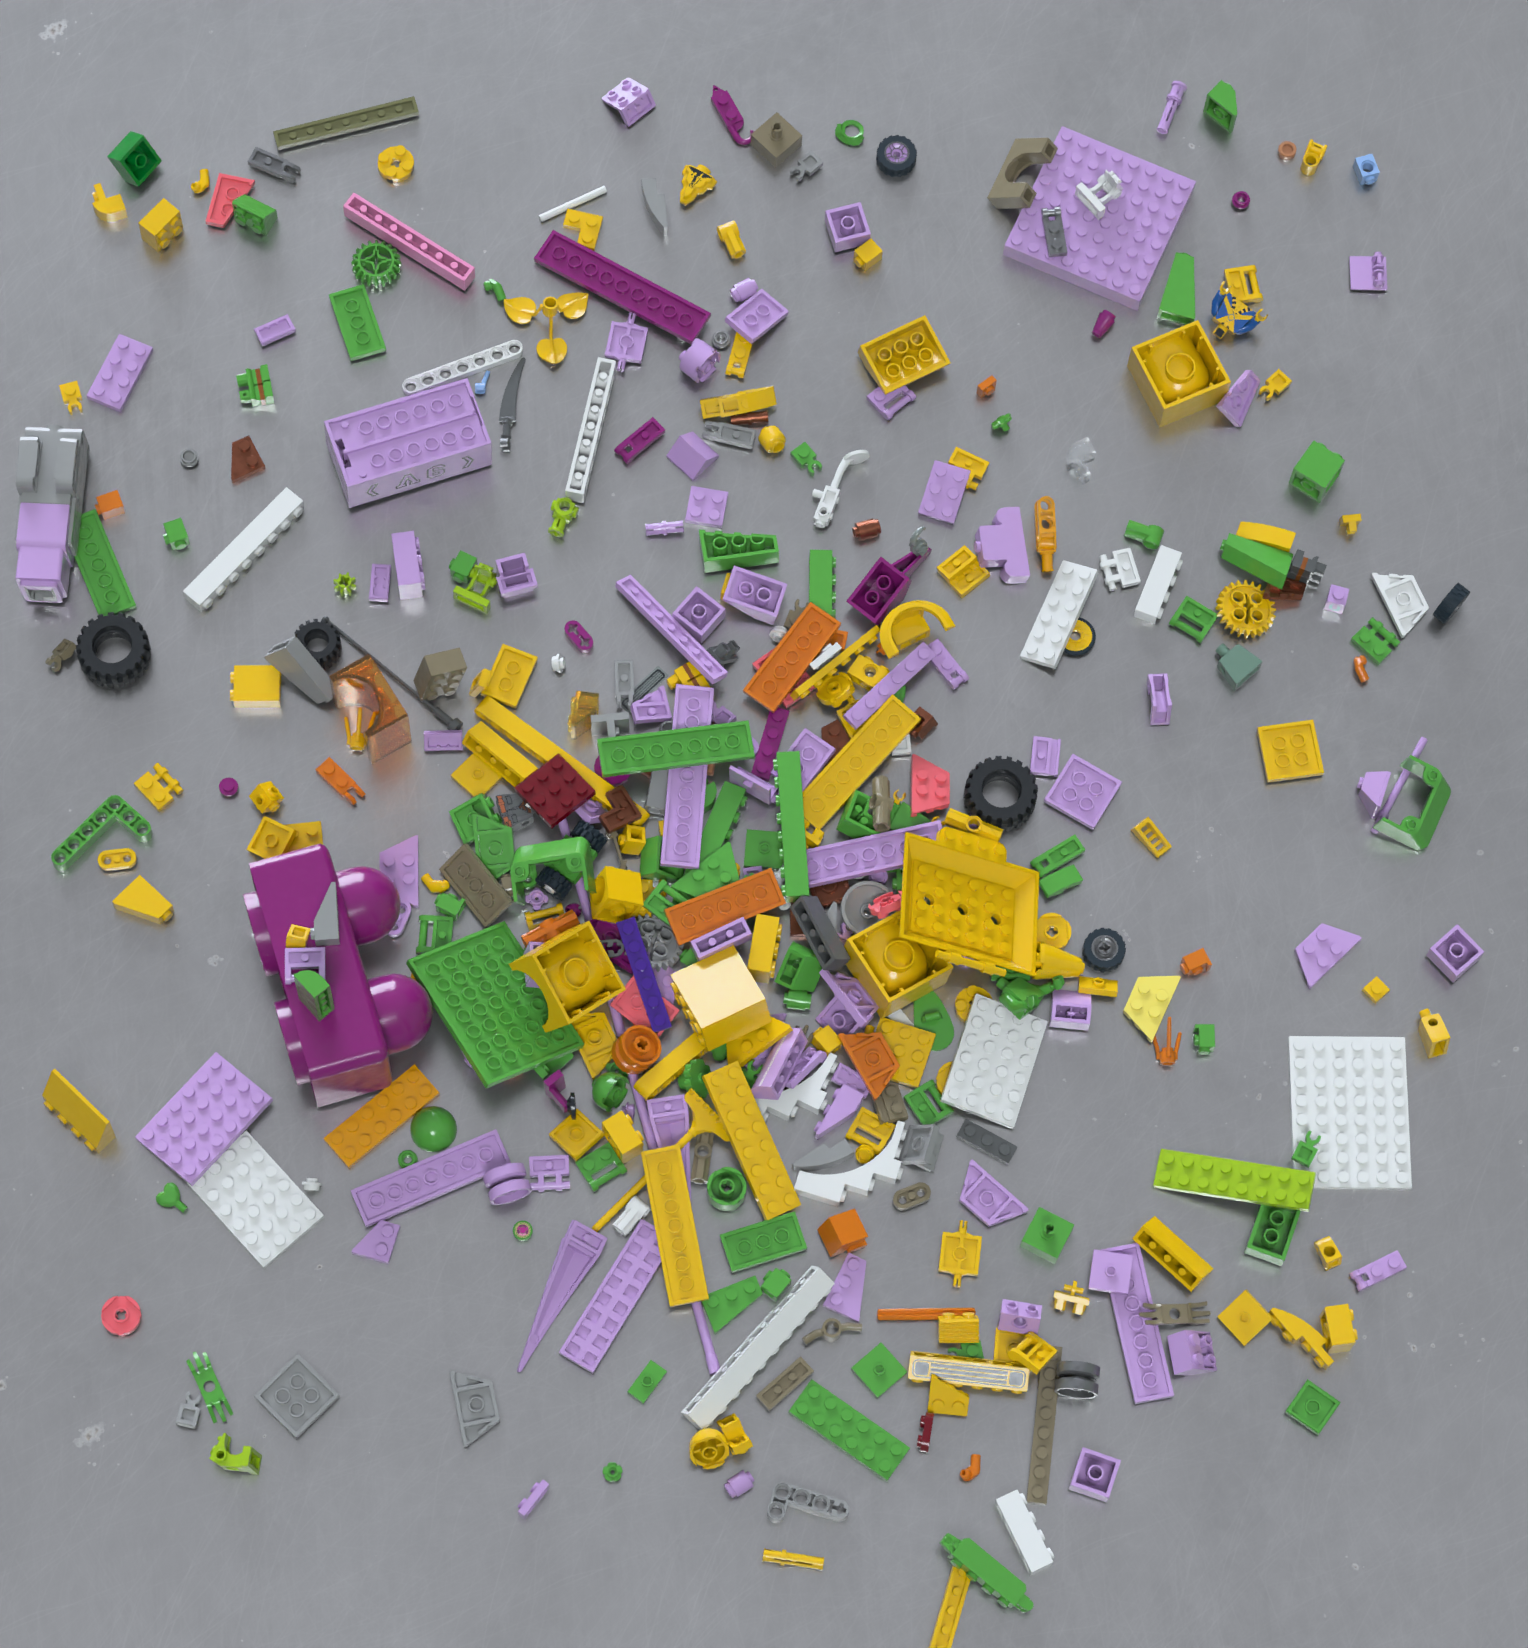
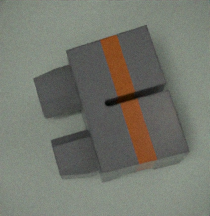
M1297 549L1287 578L1307 585L1309 581L1319 584L1327 565L1317 562L1318 556L1313 559L1303 557L1305 551Z

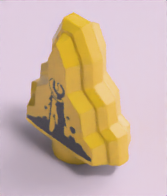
M685 165L682 171L684 177L681 181L683 185L680 192L681 204L688 205L695 200L697 195H704L707 190H712L717 184L714 177L710 175L711 171L706 166L698 165L696 168L692 165Z

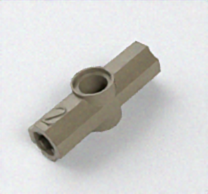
M882 775L874 777L872 780V796L869 801V809L873 810V827L875 831H888L890 829V812L893 809L894 800L890 798V781L888 777Z
M705 1132L697 1135L690 1181L697 1184L708 1182L714 1133ZM704 1150L708 1154L706 1156H700L698 1152Z

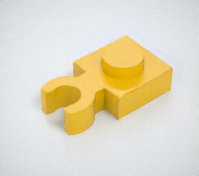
M1278 369L1266 380V385L1260 388L1258 394L1261 395L1263 392H1267L1269 395H1267L1265 400L1269 401L1274 392L1277 395L1281 394L1291 385L1292 380Z
M73 381L59 385L64 405L68 404L69 414L73 415L72 409L74 407H78L80 413H82V405L78 402L82 400L78 382Z

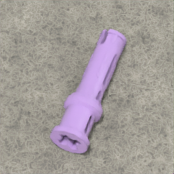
M1181 81L1172 82L1171 92L1166 97L1167 104L1156 129L1161 134L1168 133L1176 108L1182 103V95L1187 90V85Z

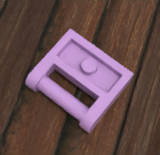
M906 386L886 395L880 387H877L867 395L866 399L886 420H890L893 414L909 401H914L916 395ZM899 395H904L903 398L897 401L889 409L885 408V406H887L890 402L896 399Z
M325 947L285 948V985H291L292 982H295L294 974H291V970L319 969V975L326 981Z

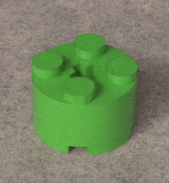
M723 1167L710 1175L707 1182L708 1201L715 1208L722 1211H734L744 1202L747 1184L741 1172L732 1167ZM726 1186L730 1187V1190L727 1192L724 1191Z

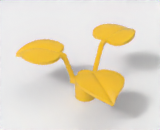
M568 293L561 295L558 299L549 296L543 300V304H540L537 310L536 304L530 298L504 299V309L508 317L518 324L529 323L531 317L537 316L542 310L543 314L549 318V339L540 340L536 351L538 356L544 361L558 364L567 354V344L562 338L553 339V316L558 311L559 313L563 312L564 316L569 319L582 317L586 312L588 293Z

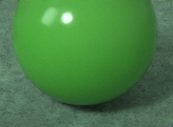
M425 1107L417 1112L411 1121V1138L424 1151H443L456 1138V1121L453 1115L442 1107Z

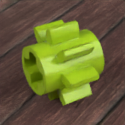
M348 572L346 575L339 573L338 579L333 580L336 585L334 591H339L341 597L347 594L351 596V591L357 589L354 584L356 582L355 577L350 578Z

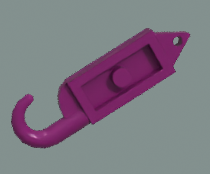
M713 85L711 102L725 127L738 144H750L751 135L748 139H743L738 133L744 125V119L728 91Z

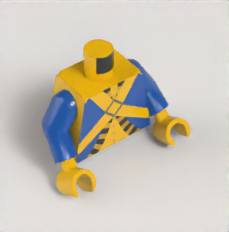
M1225 281L1221 283L1220 290H1218L1213 298L1211 308L1212 321L1218 325L1213 334L1219 339H1222L1226 332L1233 336L1234 334L1241 335L1252 331L1260 321H1264L1268 317V314L1265 317L1260 315L1263 309L1255 313L1230 294L1232 286L1230 285L1228 289L1223 288Z

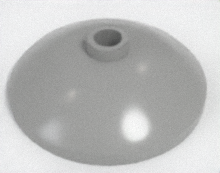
M862 881L850 887L844 894L841 902V916L848 929L857 934L883 920L871 915V913L865 915L864 910L869 911V903L872 906L875 898L891 891L886 886L875 881ZM895 910L890 912L888 916L896 913L897 911Z

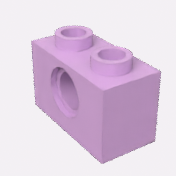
M1003 1299L998 1330L1027 1334L1031 1331L1037 1335L1042 1305Z

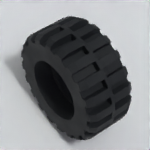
M108 612L107 616H103V614L97 615L98 619L89 620V626H83L81 629L82 635L77 637L78 645H76V652L82 671L88 676V679L92 682L96 680L97 685L102 687L104 684H107L108 688H114V685H119V688L125 687V683L133 684L136 677L141 678L144 675L143 670H147L149 666L148 661L151 660V647L146 631L140 622H136L132 616L126 618L124 613L119 612L118 615H114V612ZM122 638L131 644L130 653L119 662L107 663L101 661L96 656L97 648L107 639Z
M995 756L994 760L989 757L984 760V763L979 762L976 764L975 769L970 771L965 784L963 797L965 798L964 805L968 809V815L978 816L986 823L1005 829V832L1011 831L1012 827L1016 829L1021 827L1022 822L1026 823L1030 814L1033 813L1038 792L1035 776L1030 775L1031 770L1028 766L1022 767L1023 762L1019 760L1014 762L1012 757L1009 756L1006 759H1002V756ZM992 781L1008 782L1017 790L1018 800L1009 807L993 806L983 796L984 786Z

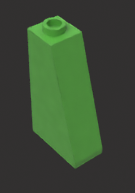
M1176 252L1157 317L1183 325L1192 323L1195 319L1194 257L1187 253Z
M1229 533L1227 540L1223 539L1220 550L1223 551L1222 559L1279 589L1283 588L1293 558L1292 553Z

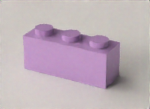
M741 917L692 940L691 949L697 961H701L732 945L737 947L752 940V933L744 917Z

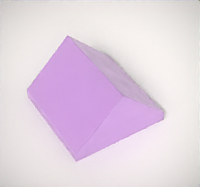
M692 431L680 435L666 457L694 481L719 455Z

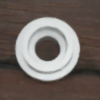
M775 626L769 635L773 641L779 643L788 631L783 626Z
M557 654L552 657V669L562 673L563 669L566 668V660L561 654Z
M306 1178V1182H302V1185H304L303 1190L319 1191V1186H322V1183H318L316 1178Z

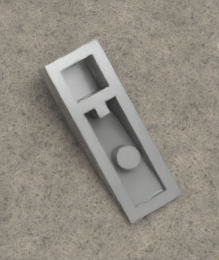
M331 882L314 919V928H310L311 940H315L316 946L340 945L336 882Z

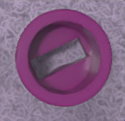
M571 903L565 907L566 912L573 910L577 917L581 915L582 909H578L580 905L577 903Z

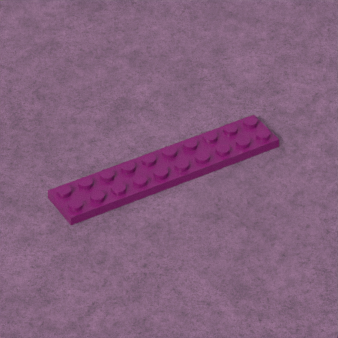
M555 230L551 232L534 257V262L619 307L635 313L636 316L689 344H692L711 317L710 312Z

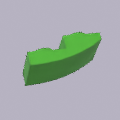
M1073 864L1039 880V885L1046 897L1049 898L1063 893L1067 888L1081 884L1083 878Z

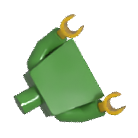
M898 789L893 794L895 800L893 809L890 812L889 831L934 822L940 816L934 817L932 821L921 813H917L915 817H910L911 806L905 802L900 803V801L905 799L906 793L904 792L902 798H899L897 796Z

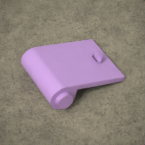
M732 765L730 766V783L745 788L747 793L768 805L776 803L775 795H779L778 788L739 766L737 768Z

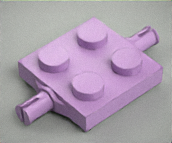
M629 312L627 322L619 323L612 321L605 357L619 361L617 371L619 372L620 369L621 372L625 371L626 362L641 364L648 328L634 324L636 314L633 313L632 316V312Z

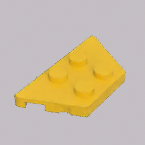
M600 1012L587 1013L571 1023L585 1044L578 1051L592 1080L612 1060L611 1050L613 1043L617 1039L605 1013Z
M771 1017L772 1022L726 1043L728 1064L738 1061L742 1068L793 1031L790 1025Z

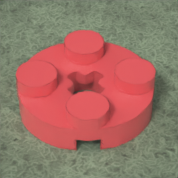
M893 891L875 898L873 900L874 904L871 906L869 903L868 905L871 915L877 916L878 919H883L892 911H900L902 891H898L899 894L896 895L893 894Z
M114 1296L105 1302L101 1311V1319L105 1329L111 1334L120 1337L134 1332L142 1319L138 1303L129 1296ZM125 1311L126 1318L124 1320H117V1312L122 1313Z

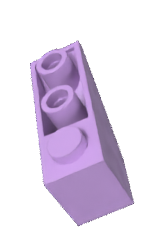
M845 1084L842 1085L841 1089L837 1088L832 1096L834 1099L832 1105L828 1104L824 1110L823 1115L825 1117L823 1121H818L815 1126V1139H820L854 1117L863 1101L864 1094Z

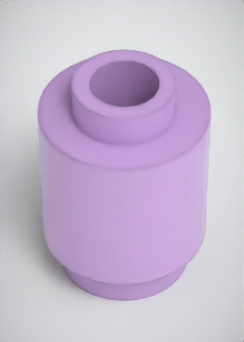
M747 278L733 285L730 293L736 303L739 301L743 302L757 293L758 286L754 279L750 280V278Z
M741 1470L729 1478L724 1487L731 1498L739 1497L754 1487L752 1483L755 1480L749 1471L745 1473L744 1470Z

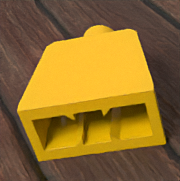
M1430 1009L1421 1010L1419 1012L1421 1019L1418 1032L1428 1059L1447 1054L1451 1037L1440 1014L1432 1015Z

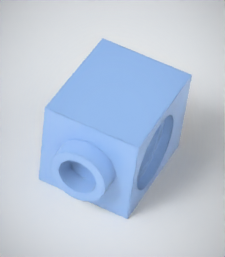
M1373 154L1355 158L1353 169L1359 184L1370 185L1376 182L1380 171Z

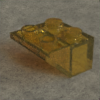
M576 691V696L571 698L568 732L571 733L572 740H576L591 729V715H598L599 693Z

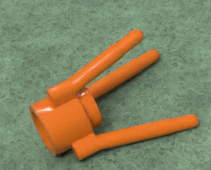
M1168 1017L1167 1047L1162 1048L1160 1052L1156 1035L1153 1040L1156 1060H1160L1161 1065H1174L1175 1061L1178 1060L1182 1033H1178L1173 1051L1171 1047V1017Z

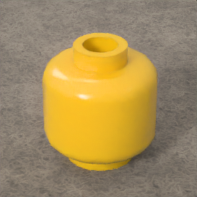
M772 425L766 426L761 430L758 441L768 453H778L784 448L786 438L777 426Z

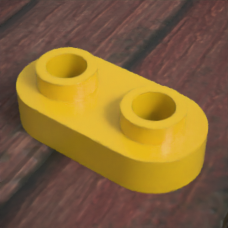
M122 848L102 851L97 861L102 870L112 871L132 868L137 862V857L132 849ZM126 857L131 858L129 862L124 861ZM106 860H111L110 864H105Z

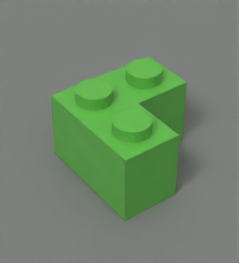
M855 790L845 804L836 830L854 839L879 834L880 832L875 831L873 827V816L867 813L871 797Z

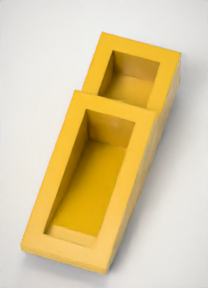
M1240 522L1236 535L1290 552L1296 533L1260 523Z

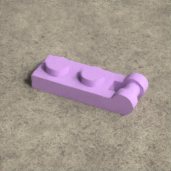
M939 639L927 645L936 654L930 662L953 690L958 688L960 683H965L969 680L967 673L962 670ZM956 673L957 677L953 678L952 675Z
M808 1047L801 1054L785 1087L793 1089L819 1063L825 1062L827 1053L821 1050L817 1051L813 1047Z
M1398 1250L1351 1272L1349 1275L1352 1280H1355L1356 1288L1360 1292L1405 1270L1407 1266ZM1365 1274L1368 1280L1364 1281L1361 1276Z

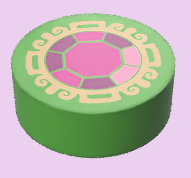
M518 1221L513 1227V1235L518 1241H527L533 1234L532 1226L527 1221Z

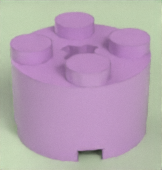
M696 338L690 348L680 354L679 360L681 362L679 368L695 382L699 383V380L704 382L716 370L714 365L716 361L720 362L721 354L703 340Z

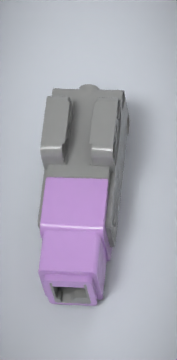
M54 424L48 425L47 428L26 427L24 437L21 436L15 480L19 493L15 529V543L18 551L15 580L24 599L29 602L62 603L63 598H67L70 567L74 566V556H77L86 469L90 457V447L83 429H65L60 425Z

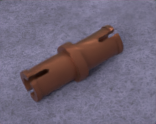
M767 410L731 416V424L733 425L748 424L750 426L752 423L768 422Z

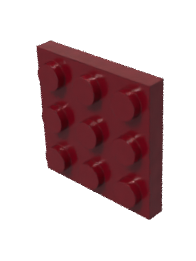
M559 753L514 788L515 792L551 829L596 795L595 790Z

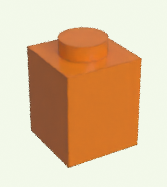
M118 490L96 497L98 503L95 504L97 514H102L104 520L125 514Z

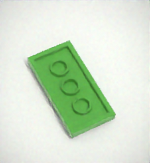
M362 284L329 294V299L350 360L354 361L386 351V346L365 285Z
M795 1211L720 1234V1240L731 1273L807 1250Z

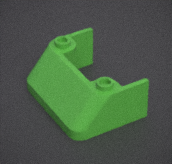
M1410 755L1400 764V767L1422 777L1425 784L1431 787L1418 818L1414 816L1405 817L1400 825L1383 817L1374 824L1373 829L1414 850L1421 851L1431 841L1450 797L1451 788L1437 768Z
M574 837L519 847L515 851L510 870L514 902L522 906L526 905L523 881L527 880L530 875L529 866L566 860V865L570 871L583 872L585 890L592 894L596 893L589 841L583 837Z

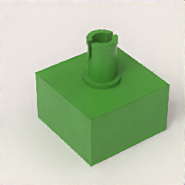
M1039 1207L1021 1241L1020 1247L1056 1264L1074 1228V1224Z

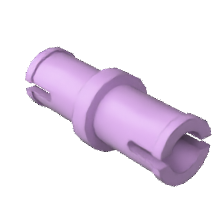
M683 520L645 524L646 536L658 534L666 536L668 533L684 532V527H678L683 526Z

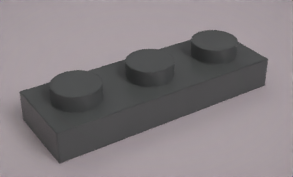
M965 1119L956 1136L1007 1165L1017 1150L1016 1145L968 1119Z

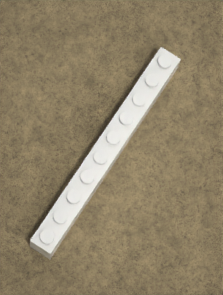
M811 1266L681 1411L697 1429L702 1430L713 1425V1420L727 1409L728 1403L739 1396L740 1390L744 1385L749 1384L753 1380V1375L766 1365L768 1358L778 1352L779 1346L792 1336V1331L797 1326H800L805 1321L808 1313L818 1307V1302L831 1292V1288L835 1283L820 1267Z

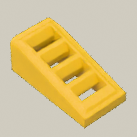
M1149 816L1131 829L1134 835L1156 858H1159L1172 847ZM1146 826L1148 829L1142 832L1141 829ZM1149 832H1152L1153 835H1151L1149 838H1147L1146 835H1147ZM1157 837L1158 840L1152 844L1151 841ZM1162 843L1164 846L1157 851L1155 847Z

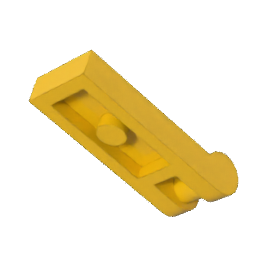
M738 332L735 335L725 375L731 376L733 374L737 375L738 378L744 379L753 344L748 342Z

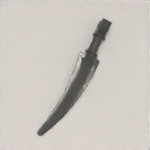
M524 357L521 358L506 386L501 403L499 422H502L503 434L500 439V447H502L503 452H510L511 449L510 429L513 425L512 422H516L517 390L526 361Z

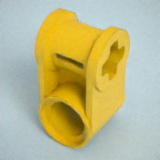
M1310 139L1300 167L1303 174L1307 176L1315 174L1328 145L1323 146Z

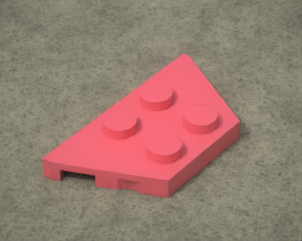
M912 754L910 817H915L917 813L925 811L930 813L937 809L948 808L950 804V773L920 756Z

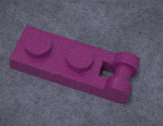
M652 417L614 449V452L617 455H621L623 461L629 464L637 455L665 433V429ZM627 447L632 449L629 453L625 450Z

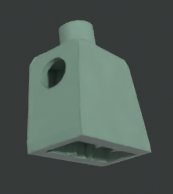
M1223 643L1216 649V652L1222 657L1217 667L1234 691L1261 667L1262 661L1239 644L1230 650Z

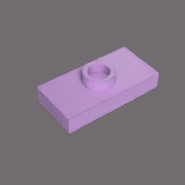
M287 314L255 328L254 332L263 347L295 333L296 329Z
M372 564L369 601L388 602L391 565Z
M462 730L424 731V751L463 750Z
M839 1063L830 1081L841 1087L845 1084L864 1094L865 1099L869 1091L858 1072Z

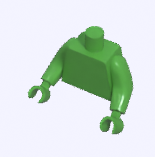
M1058 975L1052 978L1053 983L1048 982L1043 985H1034L1020 977L1012 982L1001 977L996 984L1003 991L999 1001L1021 1020L1038 1008L1043 997L1054 991V988L1055 990L1061 989L1065 984L1062 975Z

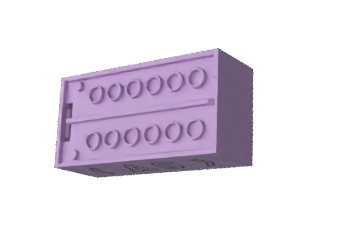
M468 378L324 421L326 445L349 508L492 465V443Z

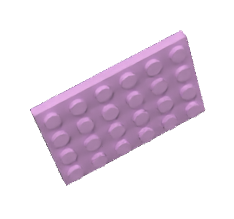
M215 1052L135 1138L188 1184L193 1186L271 1104L273 1099Z

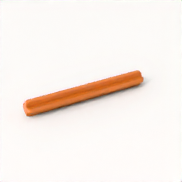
M975 1308L878 1309L877 1319L938 1320V1316H943V1313L949 1312L954 1313L955 1316H962L965 1312H971L975 1316L976 1311Z

